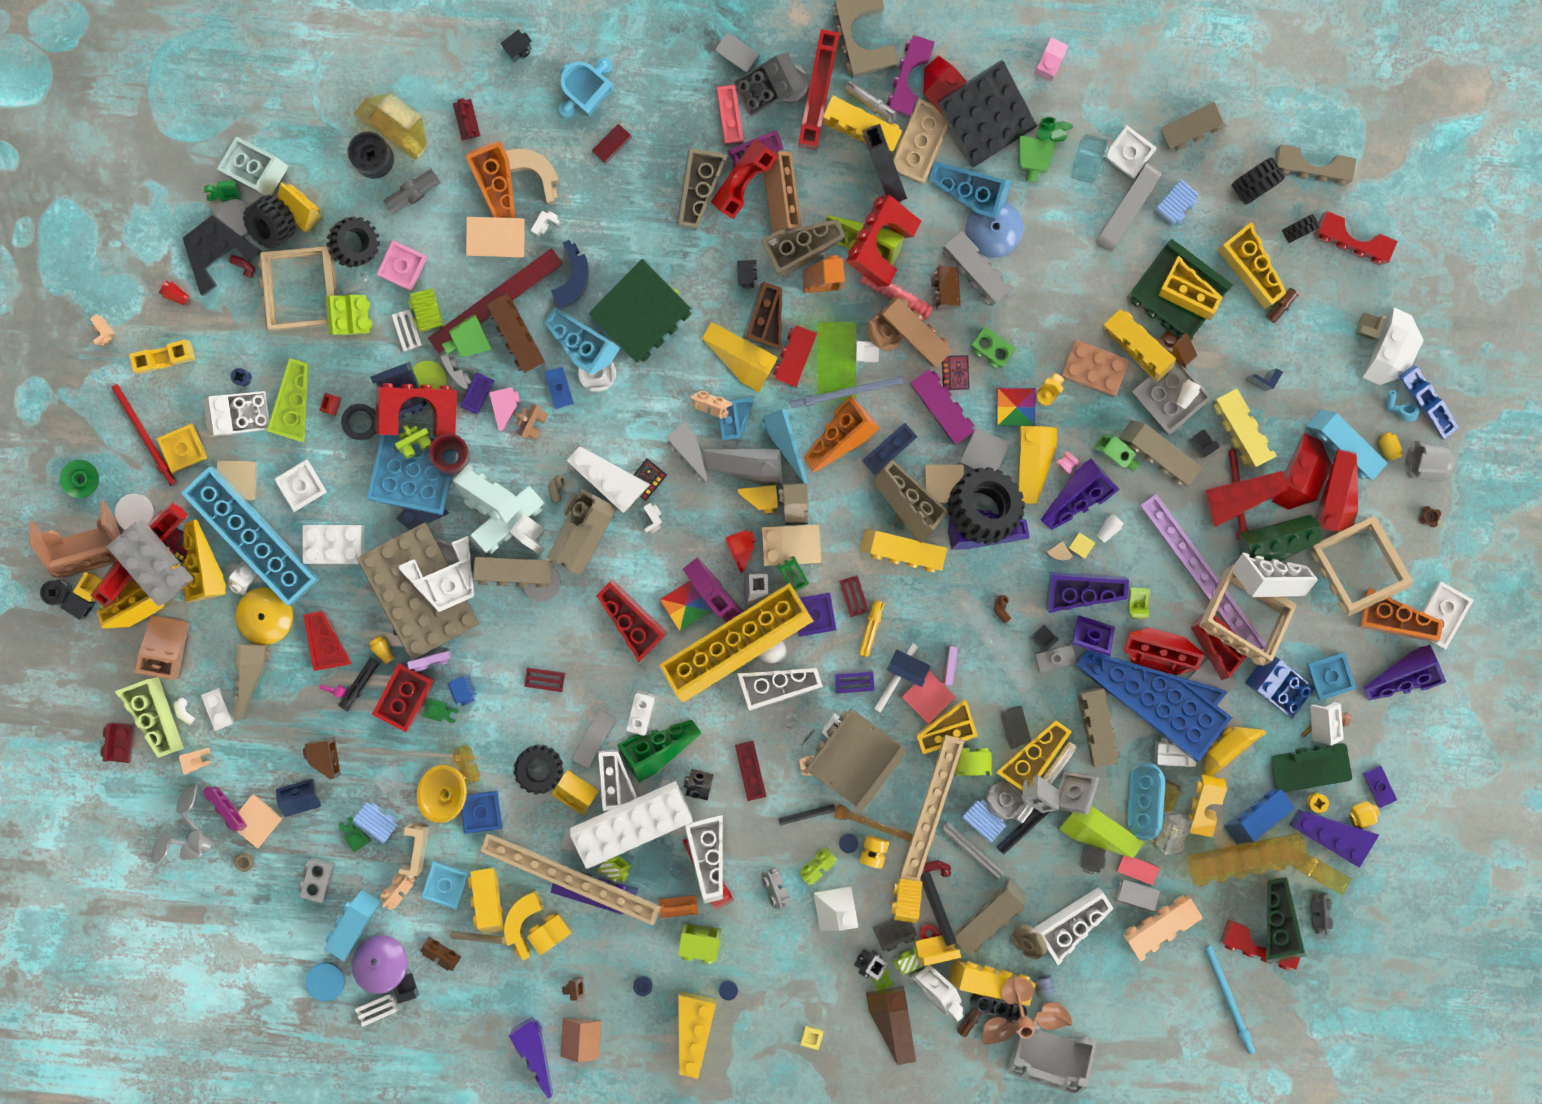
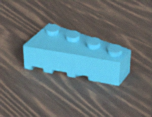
M1320 409L1306 425L1334 453L1337 452V449L1356 453L1357 476L1363 480L1366 478L1373 481L1388 464L1335 412Z

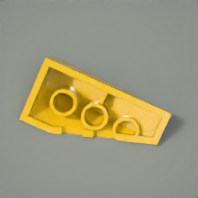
M713 322L710 323L702 337L705 343L742 384L758 393L760 392L778 360L776 356Z
M1019 427L1018 490L1019 492L1022 491L1024 498L1021 500L1025 504L1038 503L1057 448L1056 427Z

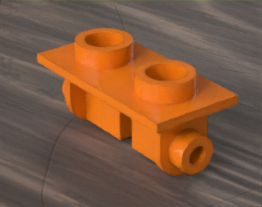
M696 895L658 899L659 906H661L659 911L660 918L698 914Z

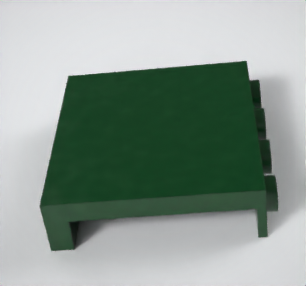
M1171 239L1128 294V297L1134 306L1144 308L1146 310L1145 313L1152 319L1156 317L1160 320V325L1165 329H1172L1176 332L1175 336L1179 339L1187 333L1190 340H1192L1206 319L1158 296L1178 256L1222 297L1231 289L1233 284Z
M641 259L588 314L636 363L641 361L644 363L652 355L650 352L654 348L658 349L665 342L663 338L667 334L671 336L679 328L677 324L681 320L685 322L692 315L690 311L693 308L663 280L645 259Z

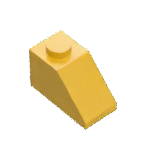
M776 485L738 489V494L758 510H763V514L774 513V509L778 508Z

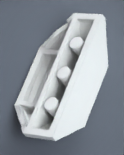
M1393 308L1362 378L1377 385H1382L1398 379L1400 375L1412 367L1423 342V338L1412 315Z

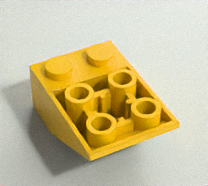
M283 182L280 184L278 200H282L284 205L289 207V211L292 212L296 224L303 231L309 233L323 217L319 213L321 209L290 183L288 186Z

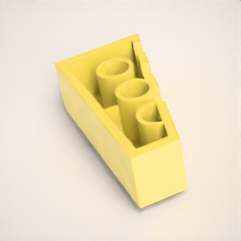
M1234 389L1213 400V408L1217 415H1221L1223 419L1222 426L1232 436V439H1230L1235 449L1238 448L1241 454L1239 458L1244 466L1247 465L1248 468L1257 467L1277 456L1274 450L1270 452L1267 448L1268 440L1265 435L1263 436L1257 431L1259 425L1253 416L1249 417L1248 413L1250 410L1238 389Z

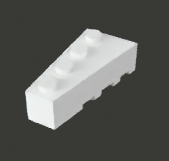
M1097 887L1034 928L1043 936L1047 949L1059 965L1063 961L1062 959L1068 953L1070 954L1075 949V946L1088 935V932L1113 910V907L1102 890Z

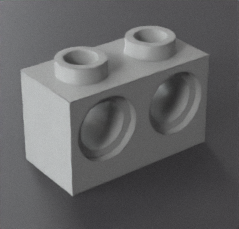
M314 857L309 862H306L303 871L306 873V876L299 886L300 898L323 903L327 898L335 863ZM315 866H320L322 868V875H317L315 873ZM311 884L318 888L317 893L310 891L309 886Z

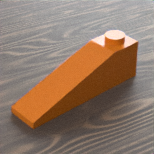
M497 141L485 144L469 151L465 157L493 217L516 218L510 163L502 142Z

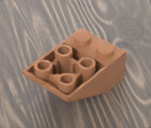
M151 615L138 653L135 673L171 680L178 679L189 622Z

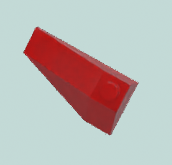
M747 529L725 538L740 573L745 571L755 547L753 543L757 542L753 532H748Z

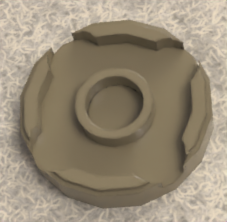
M1020 924L1012 932L1013 943L1018 950L1022 949L1024 951L1023 954L1026 957L1040 959L1046 953L1047 944L1043 936L1033 927Z

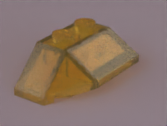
M391 93L365 98L354 113V115L415 160L427 146L422 116Z

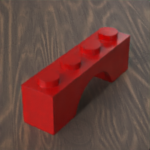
M754 139L710 202L720 212L734 219L744 205V192L749 181L758 173L768 172L778 155L769 147Z
M1329 211L1322 214L1318 223L1320 228L1314 232V235L1318 236V240L1325 243L1332 242L1336 244V248L1344 251L1347 249L1353 251V255L1360 258L1367 257L1371 259V263L1379 266L1389 263L1398 242L1383 234H1378L1367 242L1355 240L1346 230L1345 218Z
M1227 920L1220 940L1225 944L1224 948L1231 951H1236V949L1242 950V954L1251 958L1254 955L1259 956L1261 961L1267 963V947H1259L1253 943L1250 929L1247 926ZM1300 958L1275 963H1278V967L1289 971L1292 968L1296 970Z

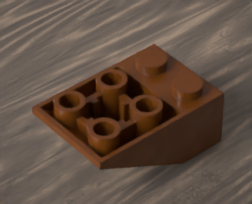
M938 265L930 276L931 287L935 286V292L932 294V304L936 306V310L959 309L961 307L958 268Z

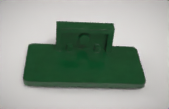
M1344 743L1328 746L1326 744L1314 745V748L1311 749L1301 747L1296 748L1295 752L1273 755L1271 757L1276 790L1282 789L1284 793L1352 780L1347 745Z

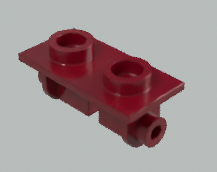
M461 98L457 102L452 103L462 141L481 136L472 100Z

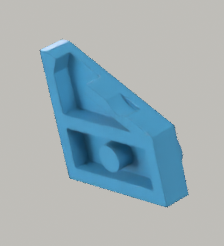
M753 397L729 401L732 402V405L726 408L728 416L722 419L719 418L722 441L742 437L754 401Z

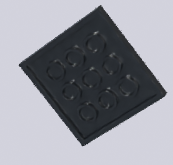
M1003 60L998 61L936 101L970 166L973 168L1019 139L1020 136L1037 127Z

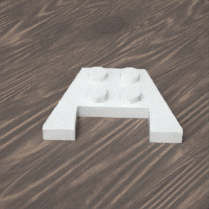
M468 536L451 543L459 562L435 573L422 577L415 559L398 566V569L438 612L474 597Z

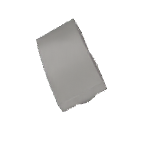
M449 354L440 356L450 376L462 388L468 390L469 384H471L469 374L464 373L463 370H455L458 366L454 357L451 358Z

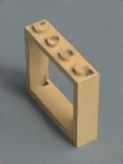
M330 247L260 252L261 258H259L258 265L259 269H262L263 277H260V285L262 289L264 288L262 305L266 308L264 321L268 330L279 331L328 326L327 319L277 324L271 260L323 255L326 295L338 296L334 255H330L328 252L331 250Z
M1376 516L1312 546L1310 553L1315 563L1318 562L1322 577L1324 579L1327 578L1332 595L1337 596L1340 609L1342 608L1343 612H1346L1348 616L1402 592L1413 584L1411 576ZM1369 529L1399 582L1352 603L1322 550L1363 530Z
M1232 565L1224 570L1199 626L1206 633L1219 638L1222 643L1235 648L1238 653L1251 658L1254 663L1264 666L1273 661L1297 604L1284 596L1255 597L1280 613L1264 651L1260 650L1212 620L1229 582L1246 591L1245 587L1231 570L1234 566Z

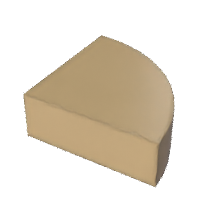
M1063 541L1046 551L1049 556L1057 560H1068L1073 557Z

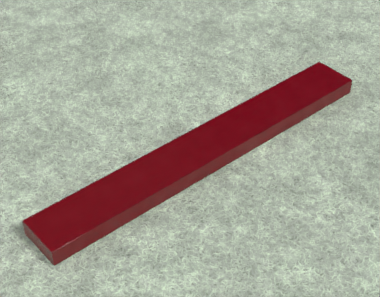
M552 248L429 336V341L439 354L445 351L442 344L452 340L449 333L451 329L474 314L479 323L482 324L490 318L487 312L489 308L486 304L506 293L510 295L512 301L562 266V261Z

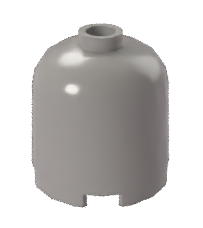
M1414 441L1415 446L1414 448H1409L1405 465L1409 466V472L1406 473L1407 476L1412 479L1438 482L1449 478L1456 468L1453 452L1446 446Z

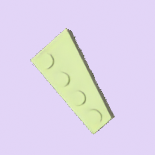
M159 677L150 678L115 691L117 696L124 702L126 710L132 714L137 727L141 728L145 734V739L158 758L184 749Z

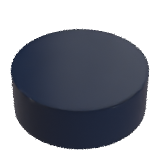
M844 834L839 840V847L845 853H853L858 848V840L853 834Z
M647 976L638 977L633 985L635 993L639 996H647L653 987L651 979Z
M731 980L722 982L719 986L721 998L728 1001L733 1000L738 994L737 984Z

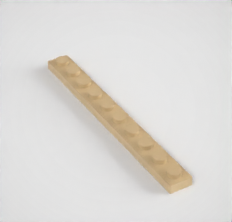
M486 834L480 852L650 925L655 924L661 906L493 834Z

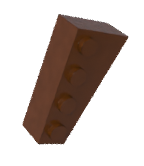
M506 293L486 304L489 308L487 312L491 320L495 319L498 325L496 329L501 337L504 336L507 341L505 344L510 354L514 353L517 359L514 362L518 370H523L526 373L545 363L510 295Z

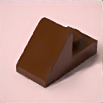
M1168 330L1157 340L1160 345L1176 358V362L1184 368L1197 357L1195 348L1187 333L1179 339Z

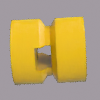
M866 835L863 843L865 850L861 851L859 862L867 866L883 868L885 861L883 854L887 853L889 841ZM871 851L876 852L877 855H871Z

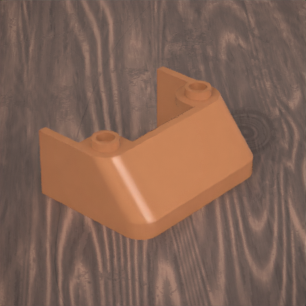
M102 501L101 516L97 519L98 528L62 538L60 533L53 530L41 533L35 522L30 521V546L51 576L63 578L113 564L118 560L107 546L120 535L116 518L105 501Z

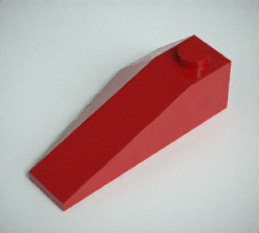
M1337 449L1315 517L1321 528L1338 532L1354 526L1358 514L1357 454Z

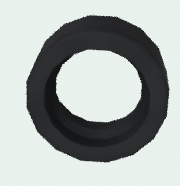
M365 404L351 405L344 411L341 418L343 431L347 436L355 440L363 441L370 439L376 434V411ZM357 411H365L371 417V427L365 433H356L350 428L349 419Z

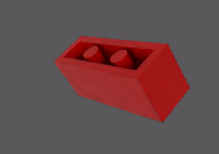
M798 325L794 329L790 328L787 339L790 340L787 347L783 346L780 357L783 358L780 365L776 364L773 375H776V381L797 388L816 339V332Z

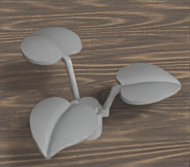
M194 784L186 789L180 796L176 807L177 813L181 814L195 831L189 835L186 842L170 840L169 833L162 834L153 846L151 853L152 863L158 864L166 857L170 844L183 845L180 850V858L182 860L202 856L201 852L206 853L210 849L212 839L204 836L203 831L186 815L194 804L199 784Z

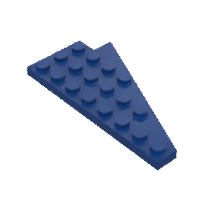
M1089 650L1086 651L1075 665L1076 668L1197 763L1233 718L1217 706L1226 695V690Z

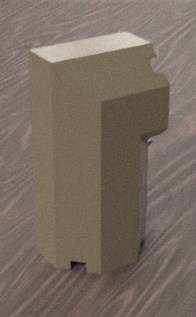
M585 490L579 491L581 492L579 495H572L564 508L567 520L565 519V524L547 556L551 561L564 566L580 576L586 569L617 510L616 506Z

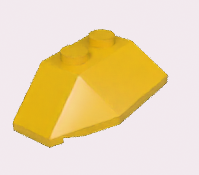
M133 579L124 586L112 603L107 607L102 605L96 614L102 628H125L133 626L162 609L164 604L157 606L136 580Z
M1228 726L1223 729L1222 735L1213 742L1203 755L1201 777L1202 774L1214 776L1265 735L1266 732L1260 728Z

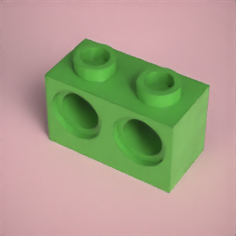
M986 326L970 346L976 356L980 358L984 356L989 360L987 363L995 369L998 367L1000 369L1003 368L1016 350L1015 347ZM980 339H987L989 347L986 349L981 348L979 345ZM996 350L1004 352L1003 360H998L995 357Z

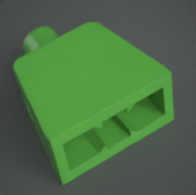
M1026 136L1019 137L1018 169L1027 171L1026 182L1037 183L1038 173L1045 174L1047 172L1056 142L1052 140L1042 141L1038 138Z
M475 314L451 329L449 333L452 340L442 344L446 354L458 350L461 357L491 350Z
M1104 433L1093 447V450L1119 468L1125 469L1127 467L1133 472L1140 464L1134 459L1136 452L1115 435Z

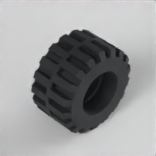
M1273 157L1267 158L1236 179L1231 186L1245 205L1282 182L1285 175Z
M264 195L245 208L246 210L243 212L244 226L248 234L251 235L254 241H257L259 245H263L265 248L274 249L289 239L296 230V222L293 219L292 212L289 211V207L285 206L282 200L279 201L275 196Z
M352 216L334 224L335 226L331 227L329 230L331 233L327 235L329 242L326 244L327 247L331 248L328 252L330 255L333 254L335 256L333 258L335 262L339 260L340 265H347V267L351 268L366 264L375 257L374 254H377L379 251L377 246H380V241H377L379 233L375 234L374 230L376 228L375 226H370V221H363L364 218L362 217L356 218V216ZM348 231L354 232L359 236L362 244L359 253L352 252L347 248L345 235Z
M538 744L528 747L517 757L513 773L521 789L524 788L527 790L526 792H532L535 795L539 793L545 794L554 789L561 780L564 770L562 767L563 761L560 759V755L554 751L555 749L549 748L547 745L541 746ZM540 758L548 763L550 773L546 779L535 780L529 775L528 764L531 760Z

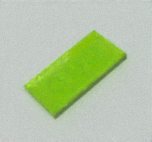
M817 322V395L856 386V322ZM849 396L840 397L836 399H847Z

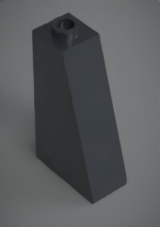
M877 124L862 130L885 195L892 196L899 203L907 199L881 125Z

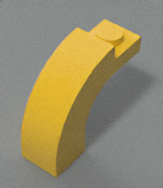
M536 889L523 895L515 902L506 917L504 926L507 946L515 943V953L518 957L521 956L522 961L531 956L522 933L523 921L529 915L542 910L544 907Z

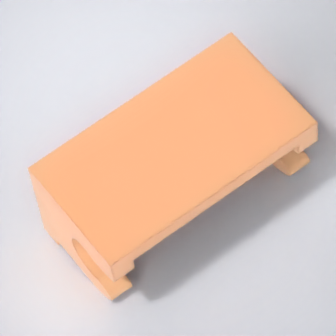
M209 747L179 756L184 775L210 764V760L202 762L200 758L202 755L210 753Z

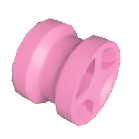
M1066 451L1064 457L1059 459L1056 464L1067 474L1071 475L1074 467H1078L1080 462L1071 453Z

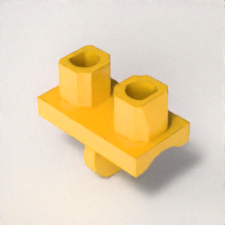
M1054 373L1051 379L1047 378L1036 391L1038 403L1043 406L1050 405L1064 389L1060 386L1064 378L1057 373Z

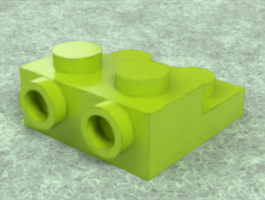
M366 295L325 296L329 335H364L370 333L372 321L368 319L370 302L366 299Z

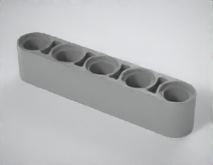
M1149 163L1144 165L1097 237L1096 242L1111 252L1113 251L1163 174L1161 171Z

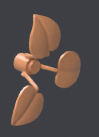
M1013 976L1004 982L1001 992L1006 1003L1014 1004L1018 1002L1021 1017L1017 1020V1025L1012 1020L1007 1022L1005 1018L996 1016L989 1018L983 1027V1044L988 1045L1006 1041L1013 1037L1015 1032L1019 1033L1021 1038L1028 1039L1033 1036L1037 1022L1043 1029L1054 1030L1072 1025L1071 1017L1067 1009L1060 1003L1048 1002L1042 1005L1041 1012L1036 1013L1032 1023L1029 1017L1024 1016L1021 1001H1028L1032 998L1034 987L1029 980Z

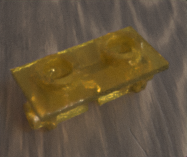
M466 744L459 748H454L453 760L458 764L459 772L463 776L465 784L470 785V780H472V783L480 781L477 765L469 766L468 763L475 760L471 747Z

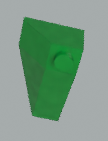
M693 720L671 725L668 729L658 731V729L652 730L651 734L645 736L640 734L634 735L617 744L630 771L639 783L656 774L702 734Z

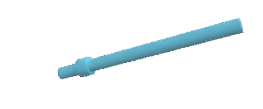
M1207 945L1204 948L1238 1028V1036L1243 1041L1248 1054H1252L1255 1052V1049L1250 1040L1251 1034L1244 1025L1212 945Z

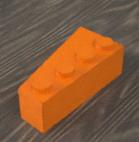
M838 255L827 256V259L802 270L804 293L842 291L845 283L843 258H839Z
M1371 588L1366 589L1364 598L1376 593V591ZM1391 597L1363 609L1359 622V628L1430 642L1440 641L1443 621L1393 600Z

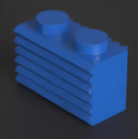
M465 675L447 683L455 704L461 703V706L475 701L474 697L477 696V693L475 692L476 689H474L475 686L472 685L473 682H471L470 675Z

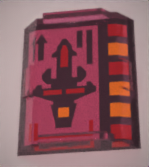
M968 355L947 356L942 361L943 387L946 386L948 390H970Z

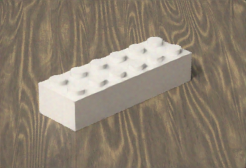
M674 781L571 827L570 836L586 869L689 824L693 822L681 790L677 782Z

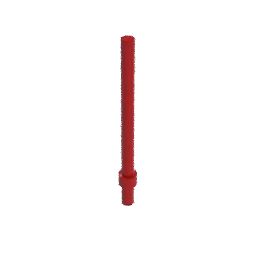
M118 384L112 386L113 392L156 462V468L159 473L163 474L169 486L175 485L177 482L171 474L167 462H164L121 388Z

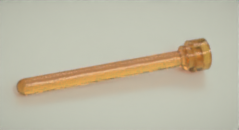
M839 804L836 809L835 819L841 821L842 819H849L911 841L913 834L850 812V809H847V806Z

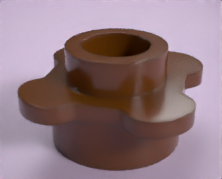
M1425 506L1419 522L1421 524L1426 523L1434 528L1438 525L1441 511Z

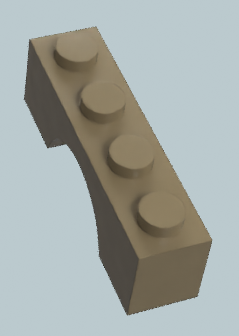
M1281 144L1276 149L1275 162L1284 175L1296 174L1297 178L1301 179L1312 177L1316 178L1315 181L1324 183L1327 180L1333 181L1338 186H1346V184L1353 181L1357 158L1337 155L1327 166L1317 167L1309 164L1303 158L1299 147Z

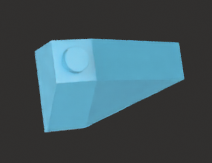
M556 307L553 308L545 321L546 326L561 343L563 349L570 355L575 365L591 375L610 365L620 349L619 346Z

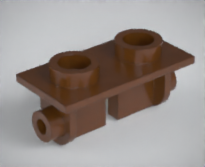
M431 937L426 940L420 950L423 956L433 962L438 957L439 961L437 964L447 971H453L461 959V956L455 951L450 950Z

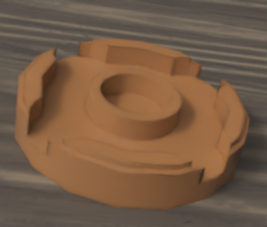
M880 314L875 315L869 320L867 326L868 335L877 348L883 351H891L899 346L902 336Z

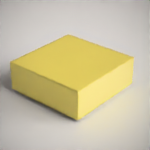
M1079 532L1068 548L1085 559L1095 545V542Z
M805 1025L800 1045L819 1050L824 1031Z

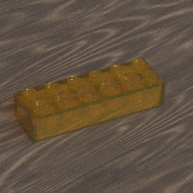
M1301 832L1187 855L1193 885L1197 884V886L1208 885L1209 881L1214 880L1225 882L1229 877L1234 876L1237 879L1245 878L1247 874L1254 872L1255 875L1267 873L1266 870L1269 869L1280 871L1286 869V866L1289 865L1301 867L1306 865L1305 862H1310L1305 839Z

